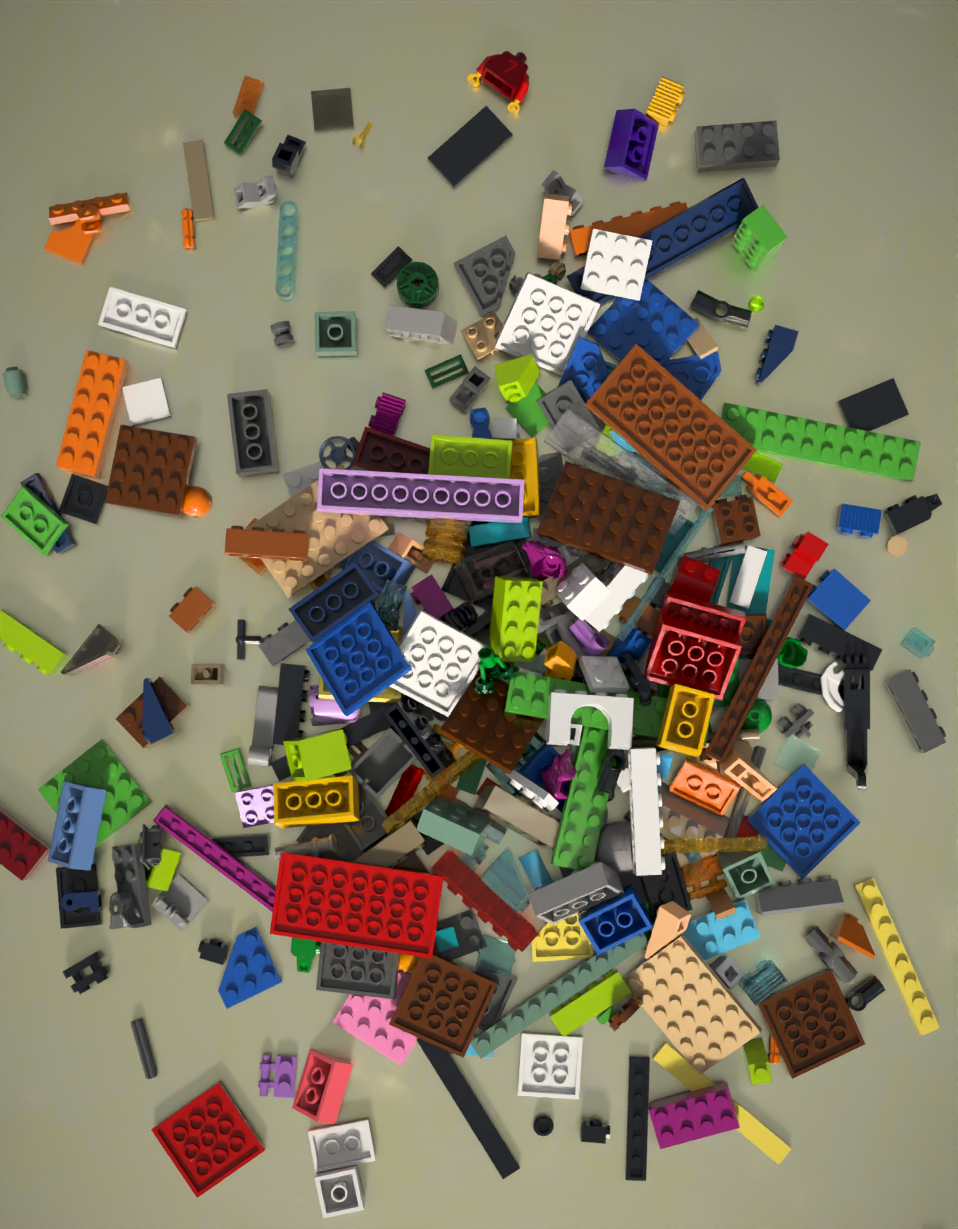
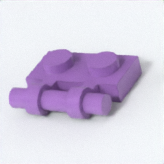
M262 1054V1062H260L259 1067L261 1069V1080L258 1081V1088H260L259 1096H268V1088H274L273 1097L294 1098L297 1056L277 1054L276 1062H270L271 1055ZM269 1070H275V1081H269Z

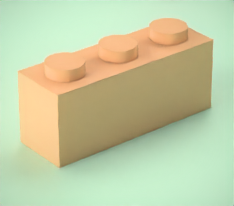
M545 193L537 257L561 260V254L566 253L567 242H563L564 234L568 235L570 223L566 222V217L571 215L572 210L569 196Z

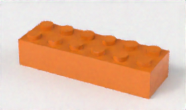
M86 350L56 467L59 469L100 478L123 390L122 387L124 386L129 363L125 359Z

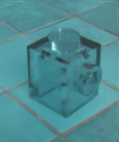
M915 627L911 628L900 645L918 658H924L931 655L935 649L933 645L936 641Z

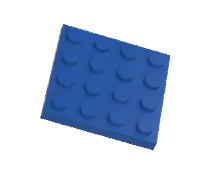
M645 279L640 301L618 297L589 328L587 334L619 362L637 344L663 367L700 327V324L648 279Z
M371 602L367 603L305 649L341 711L347 717L413 669Z
M802 764L746 819L801 879L805 878L861 823L805 764Z

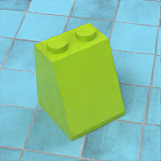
M343 729L283 741L292 781H310L352 769V758L347 750V736Z

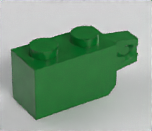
M292 937L290 952L293 956L297 957L298 972H310L313 958L316 957V953H320V941Z

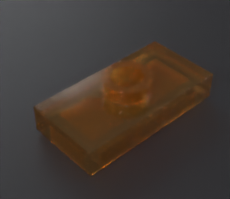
M244 76L233 115L240 117L244 109L254 115L264 81Z

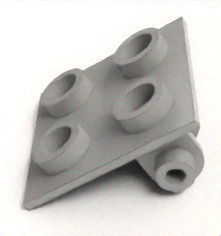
M178 874L172 880L168 891H163L154 899L152 905L182 931L208 900Z

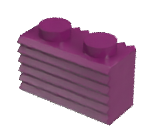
M383 392L382 397H377L375 403L377 412L375 416L371 415L368 426L395 436L406 400Z

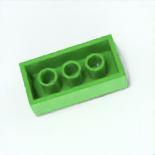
M761 205L742 220L733 237V244L739 252L742 251L746 256L747 264L751 268L754 267L757 271L776 257L787 236L764 205Z

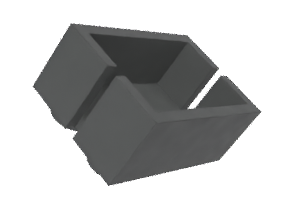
M391 726L352 766V769L348 771L360 783L368 779L369 782L364 787L378 799L417 758L396 729Z

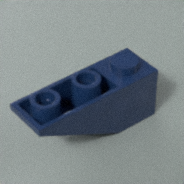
M775 325L772 330H768L766 336L768 346L767 349L763 348L760 360H763L762 367H758L755 374V379L758 380L757 386H760L790 355L794 349L799 331Z

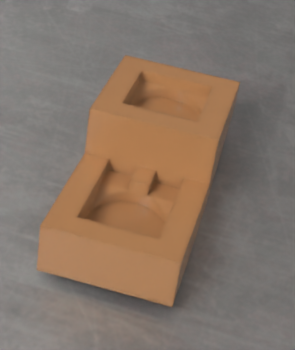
M723 887L705 894V898L717 920L736 913V909Z

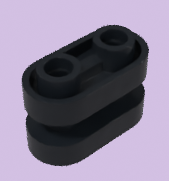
M98 951L62 972L66 979L71 976L73 977L75 983L70 987L74 993L78 991L79 994H82L90 989L89 984L95 981L99 984L108 978L107 974L110 971L105 965L100 968L97 963L102 958ZM90 966L93 973L82 978L79 971Z

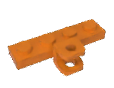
M115 193L110 196L50 206V223L54 225L79 220L84 234L100 232L102 229L100 216L130 210L128 193Z

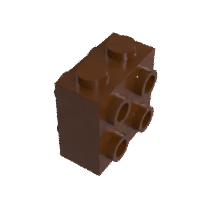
M745 494L736 496L733 501L727 502V498L716 500L715 504L711 506L719 546L756 539L761 536L753 497L747 498Z

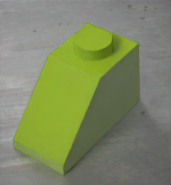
M762 1037L749 1040L742 1045L749 1082L752 1086L772 1082L769 1061Z

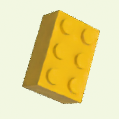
M678 684L671 686L656 746L695 757L701 755L715 695Z

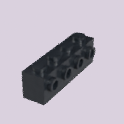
M409 696L404 697L384 712L390 723L432 779L457 761L453 753L441 740L440 735L431 727L428 719L420 712L415 701Z

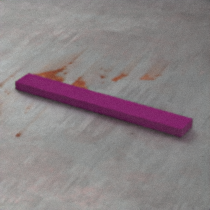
M165 804L153 822L273 912L276 887Z

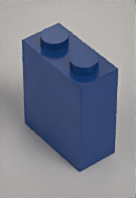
M834 568L830 571L826 570L819 577L821 582L817 586L813 585L806 601L834 626L845 631L871 600Z

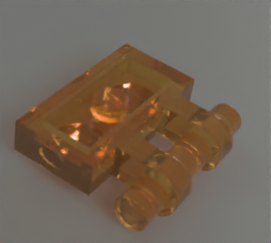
M716 853L680 867L686 887H693V891L688 892L690 900L704 898L706 894L716 893L722 888L727 887L725 879L717 881V876L724 873L718 859L719 855ZM709 880V885L701 887V882Z

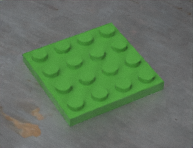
M103 739L38 789L56 814L64 781L106 790V800L103 805L102 820L99 825L98 840L95 847L152 803Z

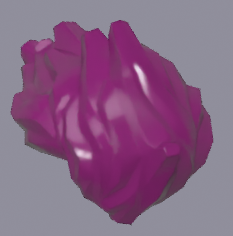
M529 540L523 545L522 548L527 551L530 571L534 577L542 574L546 577L561 578L567 573L568 569H566L565 558L556 547H547L539 541L531 543Z
M566 749L560 757L558 755L554 756L552 766L547 767L546 772L542 771L546 790L554 799H567L568 796L563 787L577 773L571 761L570 749Z

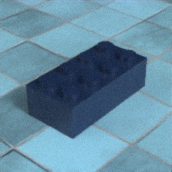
M355 561L290 607L289 611L310 641L315 643L367 603H372L381 596Z

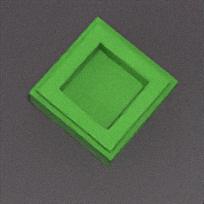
M612 1005L598 1014L596 1018L601 1025H604L617 1010Z

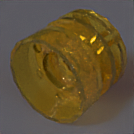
M429 519L426 524L425 535L430 539H426L423 542L422 556L440 563H462L464 561L463 553L466 548L460 543L467 541L468 526L451 519Z

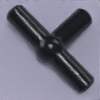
M238 619L237 637L235 639L237 643V659L244 660L245 644H261V636H245V620Z

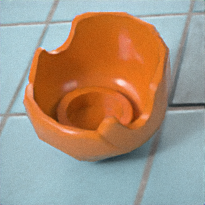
M198 486L188 487L183 508L184 513L190 516H204L211 509L212 496L204 488Z

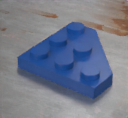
M581 336L579 337L559 383L561 385L571 379L584 403L589 400L610 375L597 343Z
M718 351L711 353L703 359H700L698 355L668 360L663 366L700 400H702L722 371Z
M257 926L239 934L233 946L218 989L226 1009L282 982Z

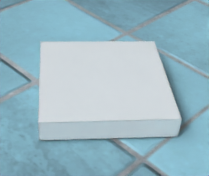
M162 378L122 387L131 426L134 427L171 417Z

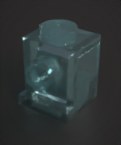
M483 842L472 856L462 852L458 858L474 872L476 870L475 863L480 865L487 857L484 853L489 846Z

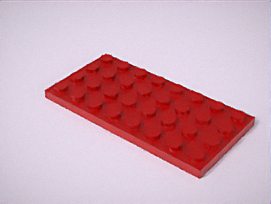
M282 851L270 934L432 959L444 876Z

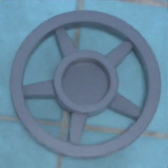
M333 436L323 442L320 447L319 458L325 469H332L325 463L324 460L331 459L335 462L336 467L342 461L348 460L351 463L346 470H350L353 467L352 463L356 455V449L349 439L343 436ZM341 439L345 443L342 447H336L331 440ZM329 443L332 449L328 456L323 457L324 448ZM348 444L352 449L353 458L346 455L345 449Z

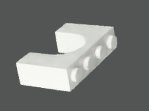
M554 690L548 697L546 744L564 746L570 744V728L573 713L580 707L592 706L599 709L607 718L608 748L623 750L632 748L634 698H628L627 694H616L615 697L607 696L608 693L604 692L587 695L586 691H575V694H569L567 690Z

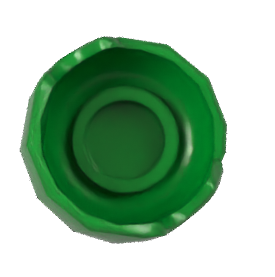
M787 637L777 656L778 662L788 668L801 667L807 661L808 651L801 646L800 640Z

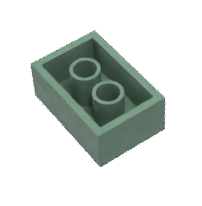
M436 796L423 809L416 830L472 856L484 842L491 821L482 814L468 811L465 806L455 805L445 797Z

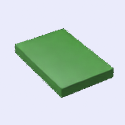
M26 485L20 488L1 515V518L43 555L48 554L69 525Z

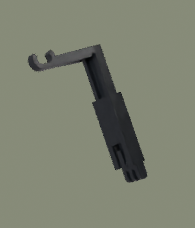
M846 654V667H843V727L846 730V770L856 779L858 790H866L867 729H870V668L867 667V654H862V662H859V654H854V662H850L851 655ZM852 676H854V684H860L861 676V689H852Z

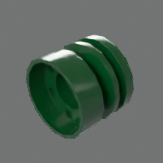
M412 262L405 265L397 276V290L400 300L408 308L424 310L433 305L439 295V279L436 271L424 262ZM417 280L421 283L419 288L415 285Z

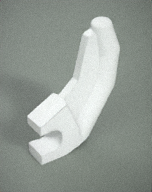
M833 662L826 667L821 676L822 695L831 708L840 712L843 709V702L838 693V686L842 679L843 671L835 674L833 668L838 664Z

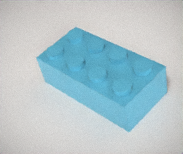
M744 898L732 901L736 913L717 920L712 910L689 919L687 929L682 934L704 960L761 937Z

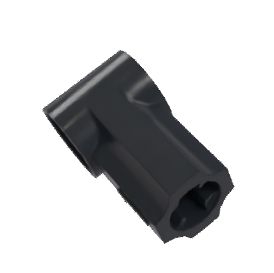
M873 975L854 991L846 994V1003L850 1009L862 1011L869 1002L884 992L885 988L880 980ZM858 996L860 999L857 1006L852 1005V998Z

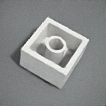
M583 562L575 567L571 575L565 581H562L554 591L566 607L582 621L611 593L599 577Z
M357 1164L316 1173L315 1181L323 1219L364 1210L365 1202Z

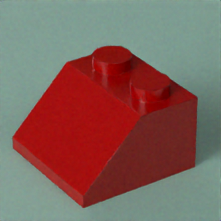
M683 555L676 565L668 591L709 602L721 570Z

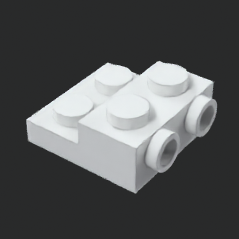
M321 461L283 474L290 498L319 479V468H323Z

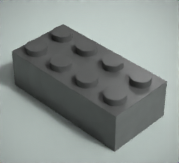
M776 120L696 127L694 137L697 172L775 167L780 160Z
M267 389L227 394L236 474L241 477L279 472L270 393Z

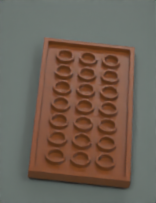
M637 344L631 348L584 404L705 511L712 506L757 450Z

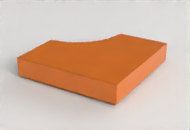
M77 220L74 226L68 230L61 232L52 230L44 249L82 265L95 233L84 234L81 222Z

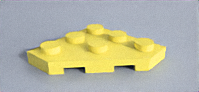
M578 914L555 924L547 922L531 940L533 962L589 959L593 956V945L578 922Z

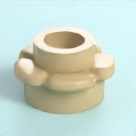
M558 261L552 263L548 269V274L554 276L555 279H561L566 273L565 264Z

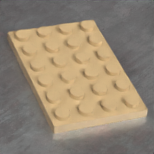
M340 464L339 466L334 468L346 470L343 464ZM318 479L244 530H252V527L264 528V531L283 529L286 533H293V530L305 531V534H309L307 562L261 559L286 596L290 598L388 531V527L379 515L318 512Z
M683 934L623 977V980L632 992L631 994L643 1002L641 1006L684 1058L700 1074L762 1031V1028Z

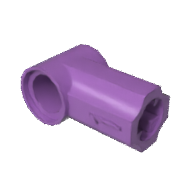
M579 619L568 628L582 644V651L586 656H598L608 647L606 637L601 633H596L585 620Z

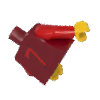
M505 51L501 55L487 56L476 69L477 72L471 73L468 76V82H471L473 78H477V81L473 84V87L476 88L480 85L481 77L483 81L510 100L514 98V102L508 105V112L511 106H516L517 111L515 115H517L520 110L519 103L523 102L529 90V75L527 74L529 67L525 64L527 58L522 52H518L514 56L509 51Z

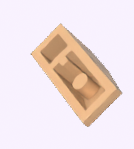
M732 745L724 763H720L724 772L763 802L777 790L776 786L740 750Z

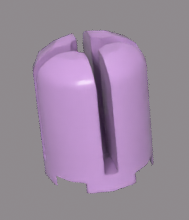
M319 685L309 686V707H311V714H313V718H311L312 726L353 723L358 720L361 708L347 717L343 714L335 699L318 698Z

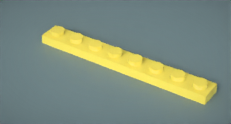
M871 877L855 884V890L919 1035L922 1036L940 1028L874 878Z

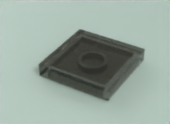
M350 88L311 91L315 132L354 128Z

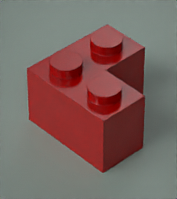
M808 531L796 536L791 545L794 547L790 554L786 553L781 561L783 564L781 570L793 577L796 575L805 580L813 565L821 558L828 543Z

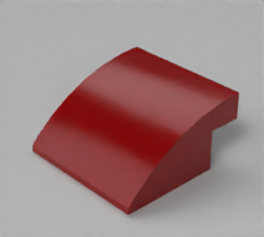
M667 590L651 641L644 677L647 680L668 686L678 684L715 695V699L722 700L742 648L740 634L746 621L745 612Z

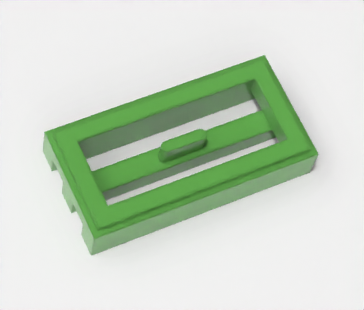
M240 748L221 753L220 757L231 791L235 792L252 786ZM234 753L237 754L246 784L242 783ZM228 755L239 785L237 787L234 785L226 756Z

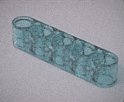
M293 201L283 202L279 213L275 289L282 301L292 300L295 296L299 210ZM288 208L295 210L290 216L284 214ZM286 228L294 229L291 235L283 234ZM287 247L293 249L292 253L289 255H284L282 253L283 250ZM290 267L292 270L288 275H284L281 273L283 268ZM283 287L291 288L290 292L286 295L280 293Z

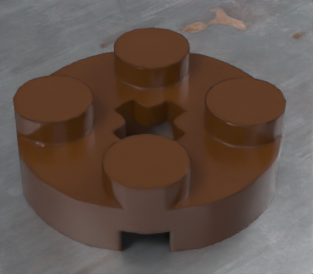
M633 996L621 1007L623 1009L622 1012L619 1010L607 1021L610 1024L609 1027L615 1032L622 1023H625L643 1005V1002L638 997L635 998Z

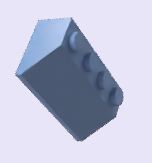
M67 781L63 782L48 862L70 869L91 870L95 845L98 840L99 825L102 820L103 805L106 800L105 789Z

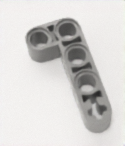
M259 686L252 746L249 748L248 764L271 766L278 687Z

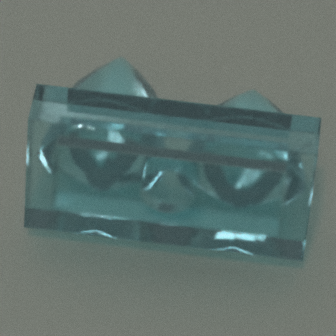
M391 580L386 581L377 606V611L384 622L394 624L399 619V609L402 600L405 598L406 585Z

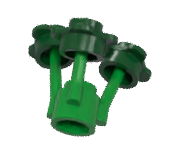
M483 647L478 652L480 659L478 665L481 677L476 679L475 693L488 694L495 691V687H493L495 680L486 676L485 673L492 675L493 678L502 677L503 682H508L516 676L519 668L515 667L513 662H503L499 654H495L492 647Z

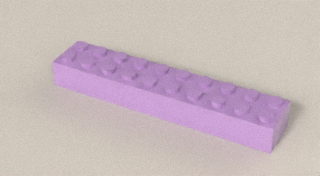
M319 468L317 511L325 513L521 523L523 518L524 480Z

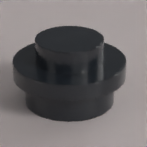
M540 1115L534 1120L533 1128L538 1135L547 1136L553 1131L554 1124L549 1116Z

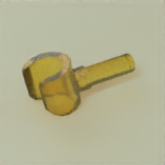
M368 122L360 135L354 136L352 140L353 145L358 139H362L359 148L365 146L364 139L372 127L371 123Z

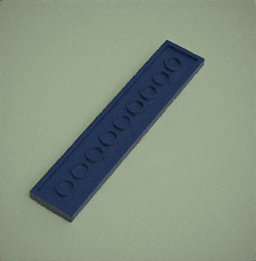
M741 178L637 236L638 238L652 240L644 280L735 230L746 216L759 208L745 178ZM584 267L566 276L575 293L599 304L614 297V295L580 289Z

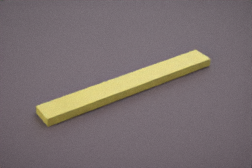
M666 1042L652 1057L691 1091L716 1085L703 1073L700 1074L692 1064ZM733 1099L740 1128L737 1130L777 1164H780L792 1148Z

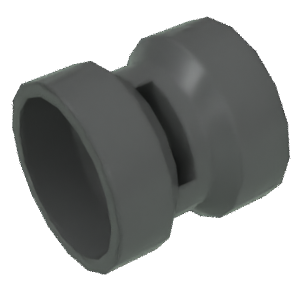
M289 321L277 322L270 326L271 332L275 335V346H284L294 342L293 335L290 333L291 326Z

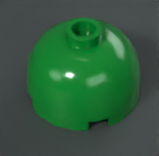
M764 699L755 700L741 729L759 728V734L767 730L771 723L772 712L771 707Z

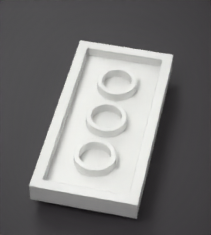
M109 287L98 325L176 349L187 310Z

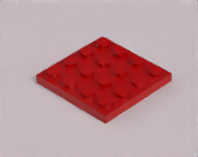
M220 1081L151 1129L197 1198L265 1151V1147Z

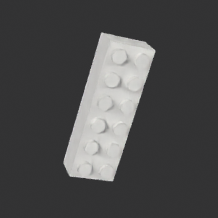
M656 748L628 749L633 874L636 876L662 875V870H665V858L661 856V849H664V837L660 835V828H663V816L659 815V807H662V795L658 794V786H661V774L657 773V765H660V753L656 752Z

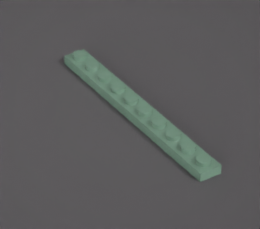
M641 933L599 955L597 953L474 1037L470 1044L482 1059L643 948L648 943L647 938Z

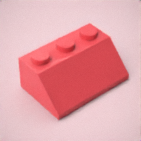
M310 1049L292 1108L316 1122L335 1124L353 1064L340 1057Z

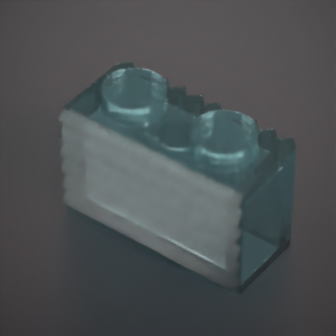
M765 959L756 966L757 970L752 974L750 972L746 973L740 979L742 982L738 984L755 1006L788 981L772 960L766 961Z

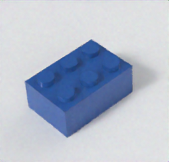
M633 885L623 889L624 894L578 914V922L598 955L653 928L652 917Z

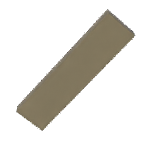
M203 140L184 142L183 147L194 221L215 219Z

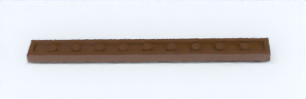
M796 575L794 576L704 753L705 755L720 763H724L813 587L812 583Z

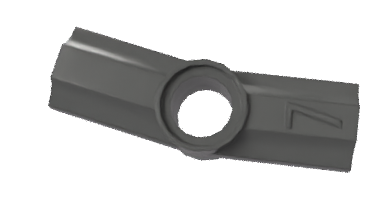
M815 926L804 936V939L818 953L817 955L828 968H831L844 984L856 977L858 972L844 957V952L833 941L831 942L818 926Z

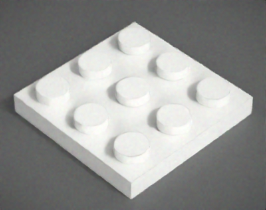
M592 229L580 289L640 301L652 240Z
M522 1032L518 1095L579 1099L583 1037L569 1035L563 1037L562 1035Z

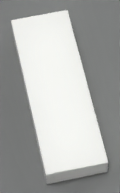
M747 546L729 603L749 609L767 551Z

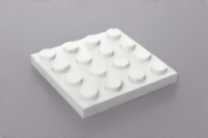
M527 272L494 343V347L519 358L533 354L538 366L563 376L579 337L585 338L600 304Z
M420 609L399 643L400 649L413 669L390 685V687L448 717L480 668L478 665L480 661L478 657L479 650L489 646Z

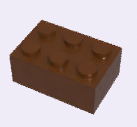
M159 677L153 684L173 724L191 706L164 677ZM142 693L116 720L143 748H148L151 743L150 741L146 742L142 734L144 730L142 726Z

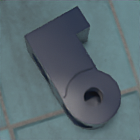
M101 890L65 894L61 899V906L66 911L90 907V912H99L102 910Z

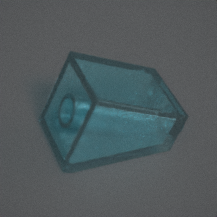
M507 847L480 876V880L516 913L519 910L523 912L530 904V896L511 849Z

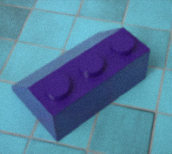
M634 108L616 110L604 168L617 175L647 180L659 123Z

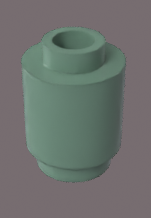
M18 367L6 368V372L3 373L6 392L9 393L10 397L25 395V389L27 388L23 370H18Z

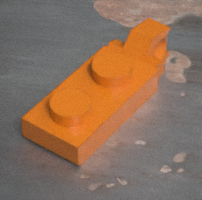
M746 471L741 476V479L748 484L746 489L779 517L782 516L793 502L790 497L763 475L756 474L754 477Z

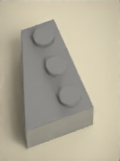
M389 305L384 329L390 332L391 336L397 338L406 336L413 340H426L453 346L458 322L445 312Z

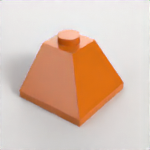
M849 913L847 916L841 914L830 936L874 959L875 953L864 927L857 923L859 919Z

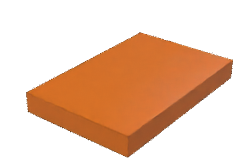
M686 757L670 783L668 791L722 817L741 785Z

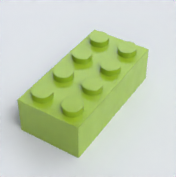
M495 576L489 647L493 648L495 654H499L503 662H535L543 583L540 580L525 577Z

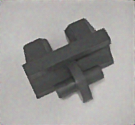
M797 703L791 709V712L797 717L793 723L786 716L777 722L779 728L783 731L781 734L785 738H789L797 729L799 731L795 736L798 739L802 735L808 738L811 736L808 730L813 724L810 721L805 725L802 724L814 712Z

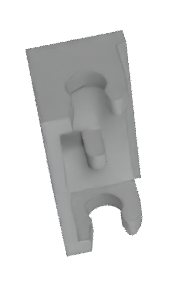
M562 602L540 610L537 635L545 633V631L559 622L569 621L577 618V616Z

